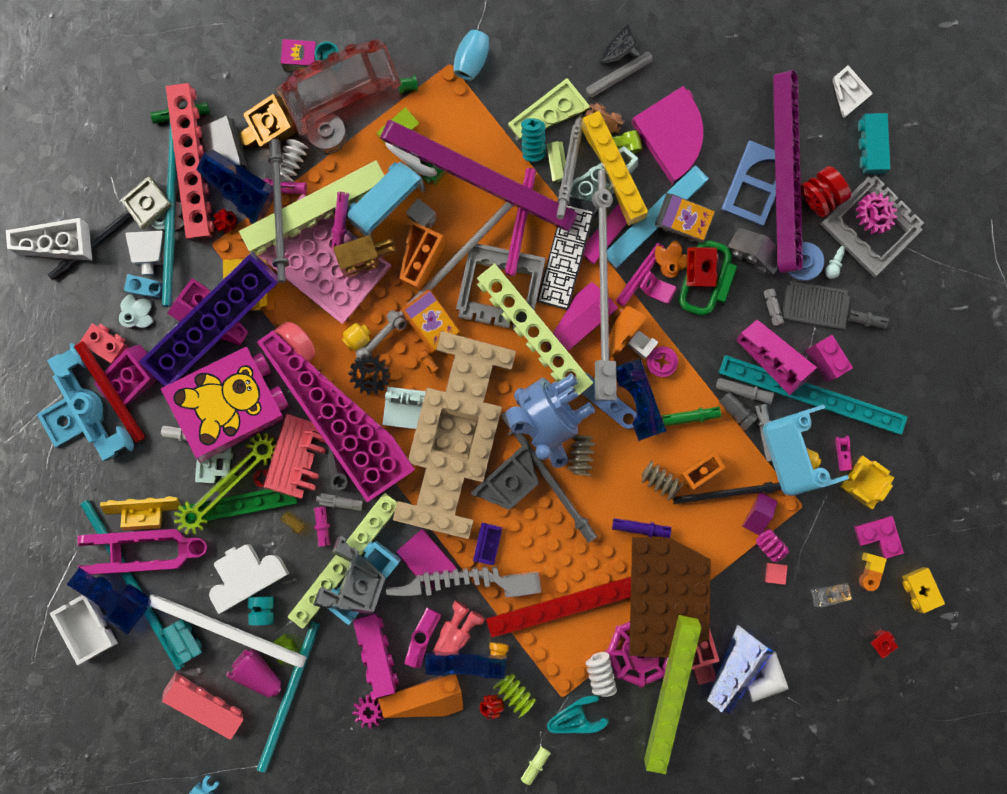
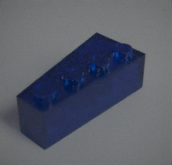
M215 150L204 153L196 170L214 188L216 187L227 201L230 200L237 207L236 210L244 214L251 224L263 219L274 199L273 186Z
M737 625L707 701L722 713L729 714L771 657L774 650L747 629Z

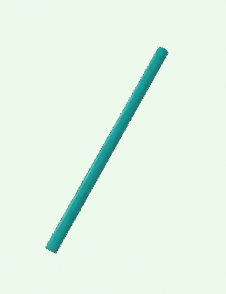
M171 123L169 129L167 199L172 206L166 210L163 307L172 306L177 167Z
M89 499L82 502L80 506L96 533L108 534ZM110 544L104 545L110 555ZM131 572L120 573L177 671L186 665L182 664L178 667L159 635V632L164 628L152 607L147 604L148 600Z

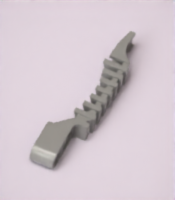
M485 566L482 569L474 567L472 570L464 568L463 571L453 569V572L443 570V573H438V571H433L432 574L424 572V574L417 575L406 586L387 587L386 594L395 596L421 595L420 581H425L426 594L428 596L432 595L430 580H435L436 591L441 590L440 580L444 579L446 588L450 587L449 579L453 578L455 585H460L459 578H464L465 585L470 584L469 577H474L475 585H479V578H483L485 587L490 586L489 582H495L504 589L505 597L541 592L539 572L500 576L498 575L497 566L492 567V572Z

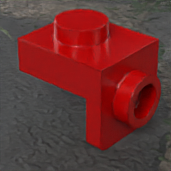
M880 629L874 633L877 638L871 641V645L881 658H885L898 648L894 642L896 639L889 631Z

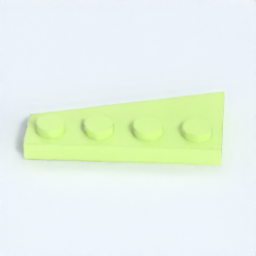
M566 78L510 121L508 126L520 140L522 139L521 122L525 119H539L544 122L546 129L587 111L590 107L568 78Z

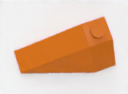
M628 305L625 309L621 307L614 316L617 319L609 335V361H613L643 324L647 318L645 314Z
M453 672L378 698L383 718L448 716L463 710L461 689L456 674Z

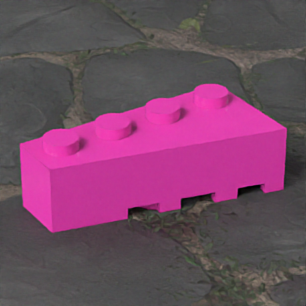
M758 320L746 328L736 340L789 395L803 385L817 368Z
M374 613L354 619L353 623L358 645L362 647V662L368 668L366 670L367 683L373 687V692H370L371 699L395 693L397 685H399L397 673L393 674L392 666L394 665L392 654L388 655L387 647L389 646L387 635L383 636L381 629L384 628L382 616L378 617V614Z

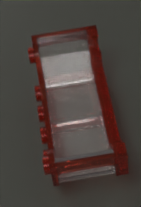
M374 39L368 42L349 44L344 48L345 50L339 53L333 52L322 61L312 62L310 67L306 69L301 68L294 71L293 75L289 76L276 89L281 95L293 121L292 125L299 135L308 132L307 126L315 125L314 121L379 89L384 91L385 87L389 85L392 86V89L402 85L384 42Z

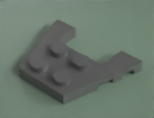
M339 536L332 553L350 562L339 594L321 587L318 590L313 605L371 614L375 610L386 577L368 560L365 561L358 554L359 551L355 547L352 548L346 543V539L343 536Z

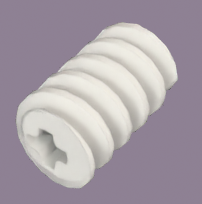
M287 139L286 143L288 146H284L283 150L285 153H281L283 162L280 164V178L288 182H294L290 176H297L293 170L300 169L296 163L304 162L300 155L306 156L307 154L303 149L309 148L299 141Z
M607 652L595 653L586 661V666H588L587 672L590 674V685L593 687L592 693L603 697L612 696L617 692V688L615 687L616 683L612 673L609 654Z

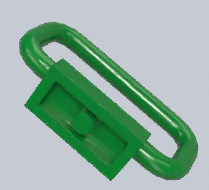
M710 240L699 243L697 247L717 248L718 251L723 252L724 260L708 306L700 308L687 303L686 297L690 286H686L687 274L679 294V304L684 310L703 316L710 314L717 303L725 305L737 271V266L730 264L732 259L731 250L724 244Z

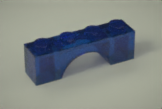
M641 359L617 366L616 379L618 385L625 388L632 395L636 404V417L632 424L638 441L667 432Z
M431 651L426 654L425 675L447 676L468 674L493 679H505L507 655Z

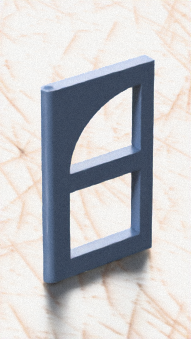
M748 141L721 210L763 227L776 196V179L774 184L771 185L746 175V172L758 162L775 161V150L753 141ZM742 183L769 193L761 216L733 205Z

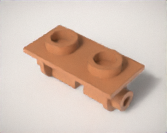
M597 102L595 105L593 103L589 105L593 109H588L585 116L600 111L608 130L613 134L614 132L619 133L621 129L618 126L619 123H625V121L621 120V115L605 111L606 107Z

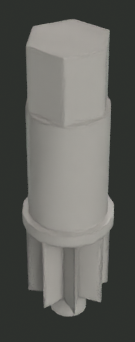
M322 493L321 496L316 497V502H319V506L362 511L363 500Z

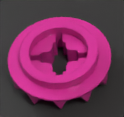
M664 346L653 349L647 358V367L652 374L658 377L671 375L678 365V358L675 352ZM664 354V360L670 364H664L660 370V363L654 360H660Z

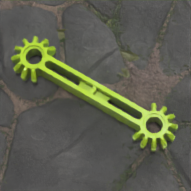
M260 433L256 434L257 440L250 437L249 440L253 444H246L245 446L251 448V451L196 504L190 507L187 501L185 502L186 509L181 505L178 506L182 512H174L175 516L180 517V519L174 520L175 524L181 523L177 529L180 531L185 527V534L189 533L190 528L192 533L196 534L195 527L202 531L203 527L200 525V522L207 524V520L201 519V517L261 459L263 465H267V458L269 461L272 460L271 454L274 453L273 448L276 447V444L271 445V443L275 439L271 437L267 441L268 434L264 433L262 439ZM260 444H264L267 448L263 455H259L257 452V447ZM254 456V460L237 476H235L234 473L248 459ZM215 491H218L219 494L215 496L201 511H198V508ZM188 513H195L196 519L193 523L186 522L185 517Z

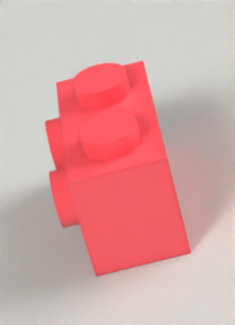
M92 323L81 341H84L91 351L112 364L129 346L124 343L126 340L121 336L109 334L110 329L104 325L99 324L97 326Z

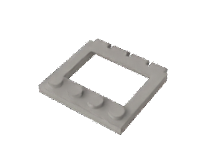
M876 175L872 179L870 177L866 178L851 193V198L838 206L820 224L873 277H876L923 230L921 226L924 224L915 213L911 217L908 216L912 210L902 200L897 204L895 203L898 196L888 187L884 191L881 189L885 184ZM873 192L876 195L882 193L883 198L889 196L888 202H894L892 208L897 209L894 215L898 217L894 221L906 232L882 257L877 255L865 241L863 242L857 236V233L852 228H849L841 218L865 193L867 195Z
M477 243L469 251L456 310L460 311L458 318L472 321L473 314H476V322L491 324V319L495 318V326L509 328L510 322L508 323L501 315L504 311L500 307L496 308L495 306L468 301L476 264L491 267L495 263L499 269L506 270L509 250ZM520 253L516 272L532 275L526 302L535 310L546 258ZM523 312L518 313L516 316V320L520 323L525 322L527 319V315Z

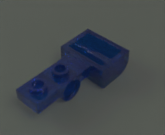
M80 567L66 584L106 610L107 612L103 619L127 635L151 604L150 598L133 585L128 584L122 593L119 594L112 589V584L108 579L104 577L95 578Z

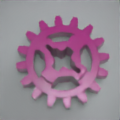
M873 192L858 202L859 207L856 208V211L860 212V214L856 218L861 219L859 225L864 224L865 231L871 229V234L877 232L879 235L891 229L890 227L895 225L893 220L898 217L894 215L897 209L892 208L894 202H888L889 196L883 198L882 193L876 195Z

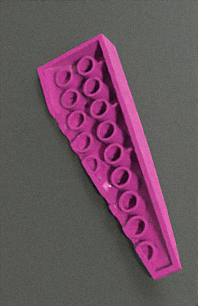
M271 331L257 341L366 502H369L415 470L396 440L303 356L298 355L276 332Z

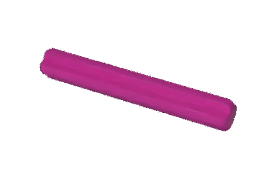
M657 243L616 299L619 305L625 306L646 277L648 271L656 263V246L665 248L663 245Z

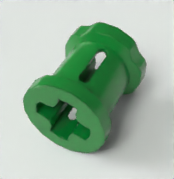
M416 74L402 79L397 77L400 94H403L405 91H418Z

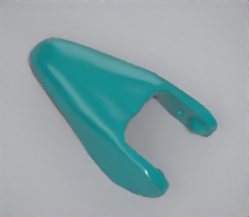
M600 695L583 697L558 713L547 724L549 732L594 733L603 729L609 723L608 719L602 718L600 721L590 723L586 719L583 710L584 704L598 702Z

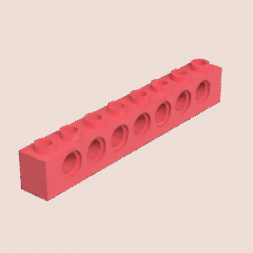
M189 83L166 86L185 235L189 240L210 238L215 229L209 213H212V206L207 200L209 186L208 183H205L204 177L207 175L206 165L202 162L204 148L203 145H200L199 138H202L200 126L197 125L199 110L195 107L194 100H197L196 90ZM183 101H187V107L185 109H180V103ZM185 120H190L189 127L182 128V123ZM187 139L193 140L190 147H185L184 145ZM195 158V164L189 167L187 165L188 159ZM197 176L198 182L195 185H190V179ZM195 195L200 196L198 204L192 203V198ZM202 214V222L195 223V216Z

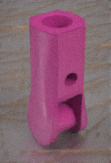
M845 436V438L835 437L839 471L853 470L849 436ZM845 445L846 451H841V446Z

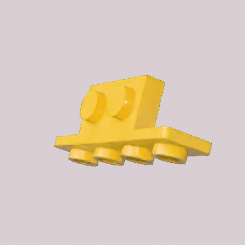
M168 496L160 499L109 500L101 502L100 508L106 515L121 514L120 528L122 531L161 528L162 511L179 510L178 506L181 504L178 498Z

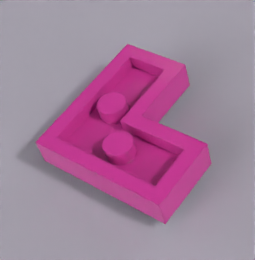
M893 516L854 527L859 545L862 546L878 541L883 558L887 559L904 554Z

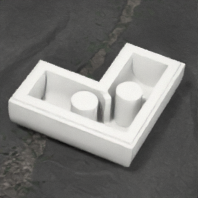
M776 652L758 657L757 661L763 677L745 683L752 702L789 689Z

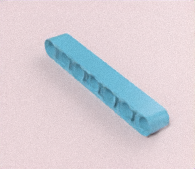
M695 165L667 193L689 200L709 178ZM666 194L648 210L646 219L635 223L607 250V260L616 269L659 229L655 226V222Z

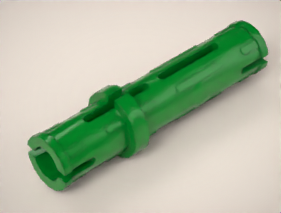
M207 102L195 104V107L199 110V115L209 114ZM168 107L167 110L150 112L153 124L170 121Z
M720 406L705 409L701 407L694 411L662 415L663 426L667 427L699 421L704 423L706 420L720 419L721 409Z

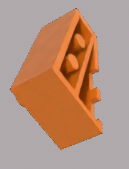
M410 220L400 279L404 284L420 291L425 286L447 244V240L443 235Z

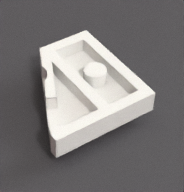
M849 66L845 67L832 79L843 118L873 94Z

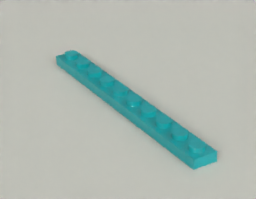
M726 355L723 357L718 372L720 375L815 407L824 405V410L898 435H902L907 416L807 382L789 395L764 368Z

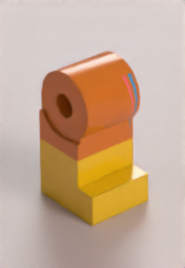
M863 552L862 560L867 562L864 573L859 578V584L865 590L874 591L880 585L887 559Z

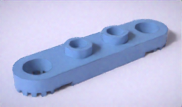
M586 373L593 384L582 394L626 429L635 427L638 423L637 413L618 397L615 401L595 400V379ZM625 414L633 415L634 421L632 424L627 425L623 422Z

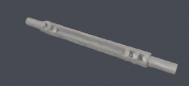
M583 112L576 115L575 124L572 126L570 143L557 200L559 205L556 217L560 220L564 219L566 205L569 204L571 186L583 132L581 128V121L584 117Z

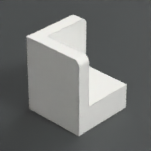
M637 331L626 346L645 359L658 342L653 338L649 339L643 333Z

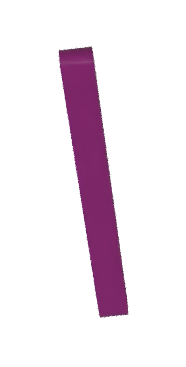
M795 70L775 74L773 78L777 263L781 273L799 271L803 267L798 76Z
M392 120L387 121L381 133L380 139L560 229L569 232L578 215L577 212L566 207L564 219H557L558 202Z

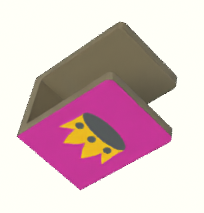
M282 39L281 65L284 71L317 73L318 63L314 55L316 49L315 41Z

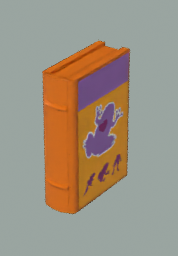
M429 289L400 310L431 352L437 349L441 331L454 335L460 333V330Z

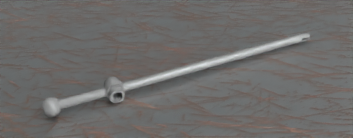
M506 202L411 301L427 289L432 290L514 205ZM392 310L387 314L389 323L365 348L362 347L356 351L358 358L361 359L362 354L369 357L373 349L394 328L402 330L406 327L407 322L401 311L396 312Z

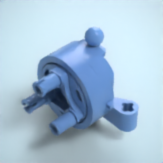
M572 373L559 382L555 381L551 384L545 378H541L525 389H517L514 393V398L521 407L515 406L506 412V418L513 433L529 434L533 438L532 444L536 447L535 454L540 460L549 458L552 466L555 468L563 467L568 463V457L562 443L578 433L577 425L583 419L595 413V409L590 402L576 411L572 410L568 402L579 397L573 387L578 384V381Z

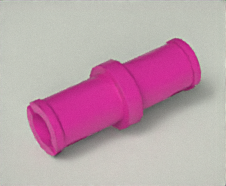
M326 506L315 507L316 525H314V529H317L318 546L331 545L328 531L330 523H327Z

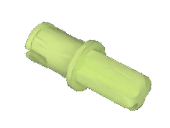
M541 746L534 759L529 761L530 765L521 777L522 782L531 785L539 771L543 770L542 766L551 755L547 749Z

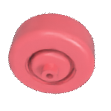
M285 322L274 330L298 355L303 356L308 362L314 358L315 349L313 343L298 325L292 322Z

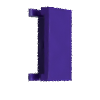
M481 523L473 561L494 565L503 527Z

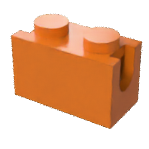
M711 452L679 475L686 480L689 485L688 488L694 490L726 467L717 454Z

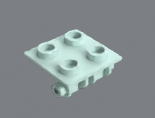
M387 387L382 425L416 429L426 391Z

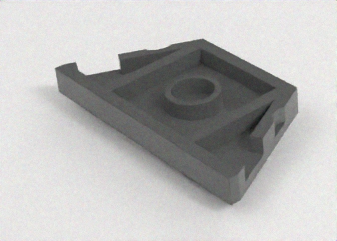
M525 443L474 489L471 494L493 504H498L508 510L514 507L539 484L528 444Z

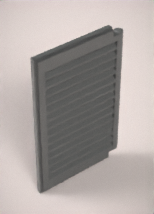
M796 281L790 282L791 286L786 288L782 314L784 320L846 330L851 296H848V290Z

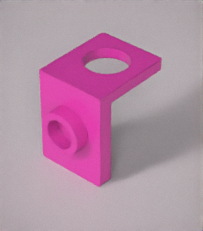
M648 271L640 286L647 296L666 304L670 303L677 290L676 286L657 279L650 271ZM651 279L650 285L646 287L648 280Z

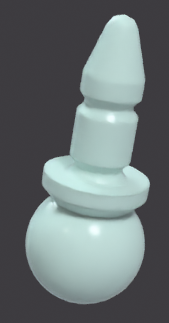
M844 246L837 250L834 259L830 260L829 265L825 268V275L829 279H835L840 274V268L842 267L840 262L845 254Z

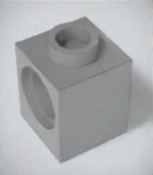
M418 198L406 212V216L410 220L426 228H431L437 220L435 219L436 212Z

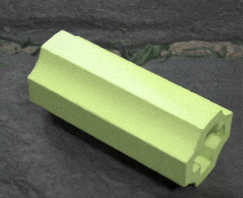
M551 142L546 147L552 183L562 182L566 163L563 142Z

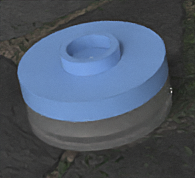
M802 242V269L786 273L795 281L809 282L814 280L822 271L824 256L816 245Z

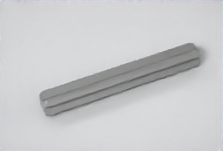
M646 52L586 88L587 94L590 97H594L653 61L652 55Z

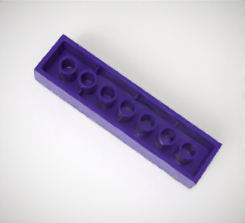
M252 251L139 362L164 386L177 381L278 283V276Z

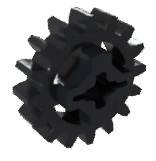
M370 353L369 357L362 354L361 359L356 357L355 363H352L350 366L353 369L348 373V375L352 376L350 383L355 382L353 388H361V394L365 390L367 395H370L371 391L376 395L378 394V389L384 391V385L389 384L388 379L391 377V373L388 371L390 366H385V359L379 360L380 355L374 358L372 353ZM358 369H359V372L361 373V376H360V377H358V374H357V370H358ZM380 371H382V380L380 379L381 377L379 376V372H380Z

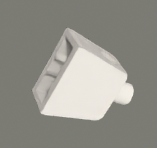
M163 231L126 233L131 262L136 266H142L143 276L154 275L153 265L163 264L165 233Z

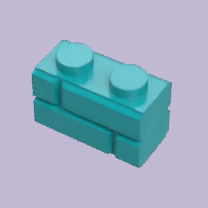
M183 619L159 632L178 667L202 653L200 641L197 638L194 639L191 634L192 628L187 621L184 622Z

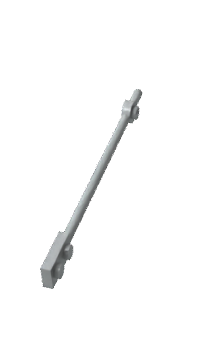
M599 170L598 191L592 196L593 205L599 209L601 360L595 361V400L615 401L617 400L616 361H609L606 208L612 204L613 197L606 190V171Z

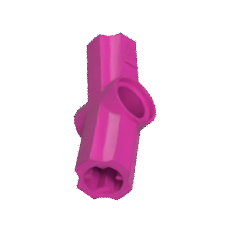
M428 607L426 608L412 634L404 664L414 668H421L429 639L442 616L441 614ZM419 632L424 633L426 641L418 642L415 637L416 634Z

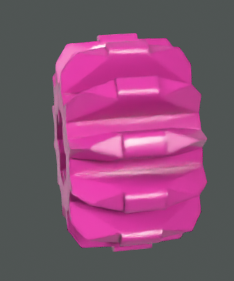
M767 529L765 532L763 531L756 539L759 548L773 562H779L789 553L785 543L770 529Z
M370 694L366 695V701L363 697L359 698L360 704H354V707L358 710L353 711L352 714L359 715L355 722L357 723L362 720V728L368 723V728L372 729L373 723L379 726L380 722L378 719L384 720V718L380 714L382 711L379 702L376 703L378 698L371 700ZM368 707H370V710H374L371 716L367 712L365 713Z

